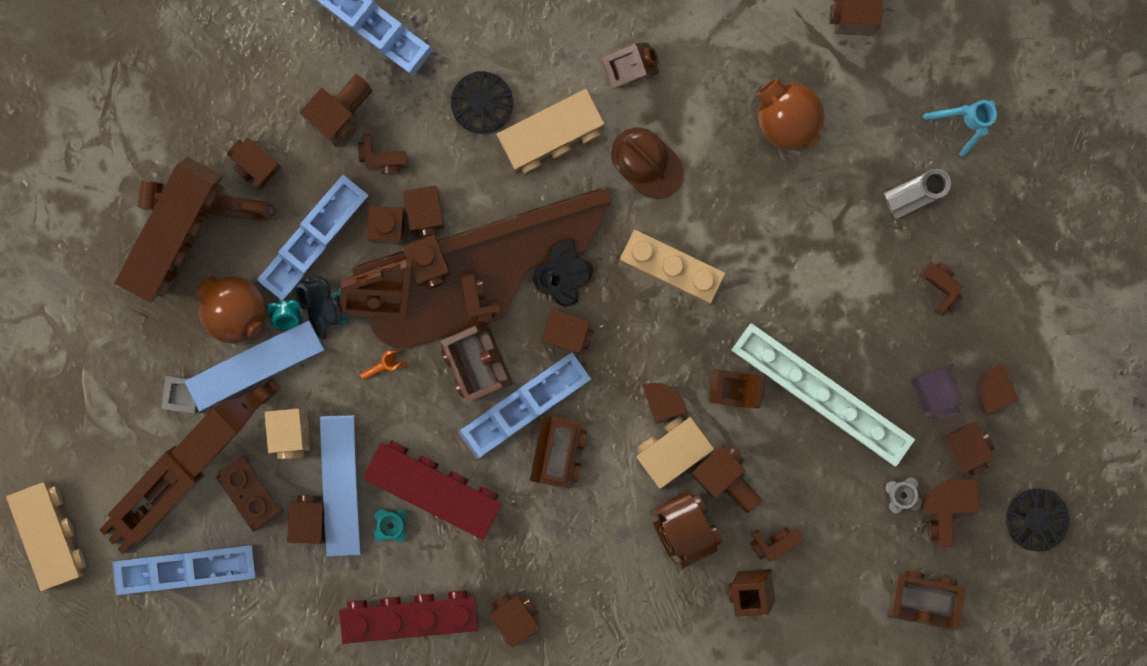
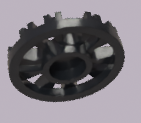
M476 71L466 75L456 84L451 95V109L456 121L464 129L477 134H487L500 129L508 121L513 109V97L509 86L501 77L486 71ZM474 78H478L480 84L476 90L472 89L468 84V81ZM485 78H490L488 90L482 89ZM498 82L504 90L499 94H492L491 89ZM463 87L471 92V95L468 97L459 92V90ZM507 97L508 103H495L496 98ZM456 99H465L468 101V105L465 108L457 109ZM499 107L506 110L501 120L493 114L494 108ZM470 109L473 113L463 121L460 116ZM489 114L494 122V125L491 127L488 126L485 116ZM475 116H481V128L470 126Z
M1029 489L1020 493L1012 500L1006 513V526L1011 538L1019 546L1030 551L1039 552L1054 548L1063 541L1070 526V517L1066 504L1055 493L1045 489ZM1038 494H1043L1042 507H1037ZM1029 495L1033 501V506L1030 509L1026 508L1021 502L1023 498ZM1051 498L1059 505L1053 511L1047 510V503ZM1015 507L1026 511L1024 517L1013 512ZM1062 512L1063 518L1052 520L1051 514ZM1012 520H1023V528L1014 531ZM1053 523L1063 525L1059 535L1052 531L1051 525ZM1028 529L1031 533L1022 541L1019 537ZM1046 531H1048V533L1053 539V541L1050 543H1048L1045 535L1043 534ZM1035 534H1039L1041 537V546L1031 545L1032 537Z

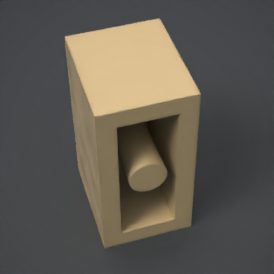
M681 416L677 417L664 427L668 432L658 440L651 436L637 447L641 453L635 457L658 489L664 487L714 450L691 417L683 420Z

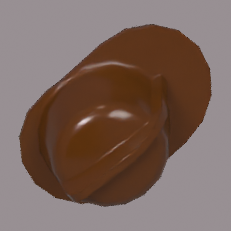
M635 127L619 134L613 142L611 149L613 165L638 192L649 198L661 199L677 191L683 178L681 161L656 134L648 129Z

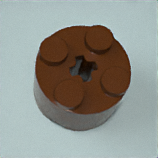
M684 492L649 511L650 516H657L658 521L654 522L653 526L669 557L676 554L680 562L675 564L679 570H683L717 552V545L723 542L717 528L714 525L709 526L703 515L707 513V508L698 494L693 496L688 492Z

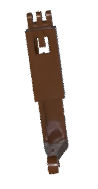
M271 378L262 388L258 387L252 394L232 399L213 407L178 446L175 445L166 451L109 512L108 516L110 519L99 531L103 535L109 533L112 528L116 531L109 538V541L113 545L120 538L125 541L118 548L121 554H124L134 543L137 545L147 538L205 476L202 471L243 429L254 412L270 400L281 387ZM143 496L148 501L146 505L153 506L150 511L144 505L139 507L135 513L131 511Z

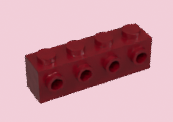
M393 440L390 441L389 445L380 443L363 477L364 480L481 540L485 539L502 503L496 501L499 494L483 486L480 487L479 491L467 486L469 479L452 470L448 476L437 471L438 463L422 455L419 460L406 455L409 448Z
M468 590L447 592L448 598L434 599V593L414 595V601L401 602L400 597L381 598L380 605L367 606V600L347 602V608L339 610L342 644L478 631L476 595L468 596Z

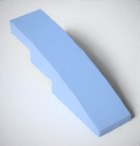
M316 0L412 77L433 52L429 45L408 31L399 21L377 6L373 0Z
M342 175L300 223L298 230L279 250L277 257L258 277L256 283L278 301L286 300L350 222L369 195L346 176Z
M307 321L184 382L200 412L262 381L271 379L325 351L311 321Z
M571 352L462 428L458 433L475 458L479 459L589 382L591 378L573 352Z
M354 415L320 417L326 553L327 556L360 555V510Z
M252 545L112 562L116 595L255 579Z

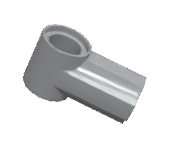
M931 169L883 193V196L896 220L944 197L951 188V180L945 171ZM937 176L943 181L941 193L934 194L928 191L926 187L928 177Z

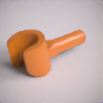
M401 349L387 351L383 354L381 362L361 372L360 376L365 380L381 371L403 369L407 366L408 362L396 364L395 355L402 352Z

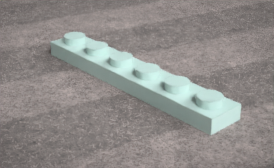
M752 323L748 325L731 349L737 356L892 466L896 467L915 441L913 437Z

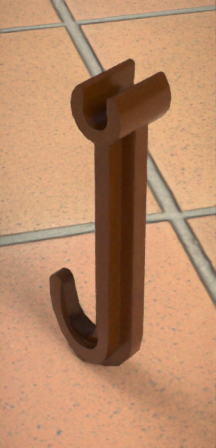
M141 181L138 207L140 209L153 210L164 189L163 184ZM220 195L215 205L212 204L210 209L206 208L204 213L267 221L272 219V215H275L276 208L270 202Z

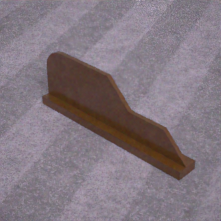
M605 186L438 239L437 242L451 273L450 276L445 277L446 283L427 290L426 285L422 287L417 285L411 270L406 319L368 317L373 332L383 343L391 347L410 348L467 330L476 325L502 319L527 269L547 262L549 252L554 245L566 239H573L576 245L575 253L586 250L612 201L609 188ZM403 250L353 266L352 272L355 276L405 260L407 257ZM473 272L475 280L482 279L485 299L479 300V303L482 305L499 302L501 311L495 312V318L476 321L475 316L468 317L460 275Z

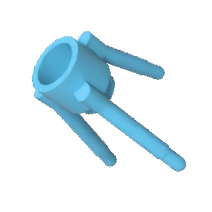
M981 100L969 106L964 105L959 108L923 114V119H938L957 115L964 116L965 124L976 132L959 153L961 157H965L981 137L988 134L987 127L995 122L997 118L996 103L994 101Z

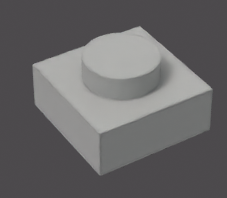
M165 377L161 409L196 414L197 406L184 382L188 380L187 378Z

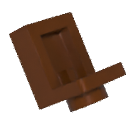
M371 133L364 134V142H358L359 161L365 162L368 170H381V175L400 174L401 168H408L406 151L374 153Z
M434 234L403 246L407 259H411V270L419 287L426 285L427 290L446 283L445 277L450 276L451 273Z
M931 262L920 273V276L946 295L934 311L939 315L943 314L946 310L951 313L963 298L959 295V292L964 286L952 278L955 273L940 262L937 265Z
M713 370L709 403L759 409L765 394L764 376Z

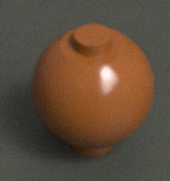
M775 78L758 91L757 96L762 101L758 109V124L762 134L773 145L783 149L793 150L801 147L808 149L821 138L819 132L824 125L825 111L821 99L811 88L795 82L782 84L778 78Z
M211 276L206 278L197 288L196 297L200 300L198 308L199 318L203 328L214 339L224 343H240L248 339H254L262 332L266 316V304L262 293L252 282L241 277L230 276L217 280Z

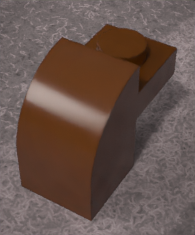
M978 479L945 480L934 485L925 495L921 505V513L934 514V520H929V539L935 540V547H953L952 513H979Z

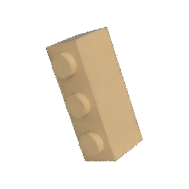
M584 89L497 133V138L515 173L522 170L524 174H527L542 166L540 160L552 155L553 159H557L571 151L570 145L582 140L583 144H586L600 137V130L604 129V122L587 89Z
M635 229L619 260V263L708 306L711 304L725 275V272Z
M298 408L264 412L268 453L277 454V459L287 460L305 458L304 451H312L308 410Z
M42 482L6 496L40 591H45L85 576L83 569L86 568V562L81 550H75L71 540V537L75 536L74 529L69 518H63L59 507L63 505V500L57 486L52 487L50 482Z

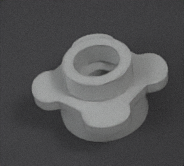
M908 477L903 482L889 481L886 484L885 490L890 496L889 509L891 512L900 513L903 509L911 508L912 510H917L920 508L922 501L918 497L916 489L918 482L916 479ZM902 492H905L907 495L904 499L900 497Z

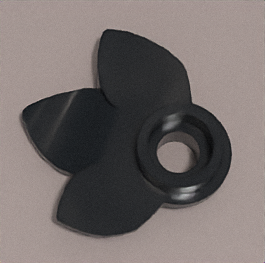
M566 239L554 245L549 252L547 262L539 265L533 274V282L537 289L543 294L551 295L557 304L563 306H570L578 302L577 288L589 282L594 269L588 261L575 258L576 245L573 239Z
M316 276L315 278H306L296 286V298L302 309H308L309 321H311L318 336L321 339H325L328 323L339 325L342 317L337 302L330 297V284L323 277Z

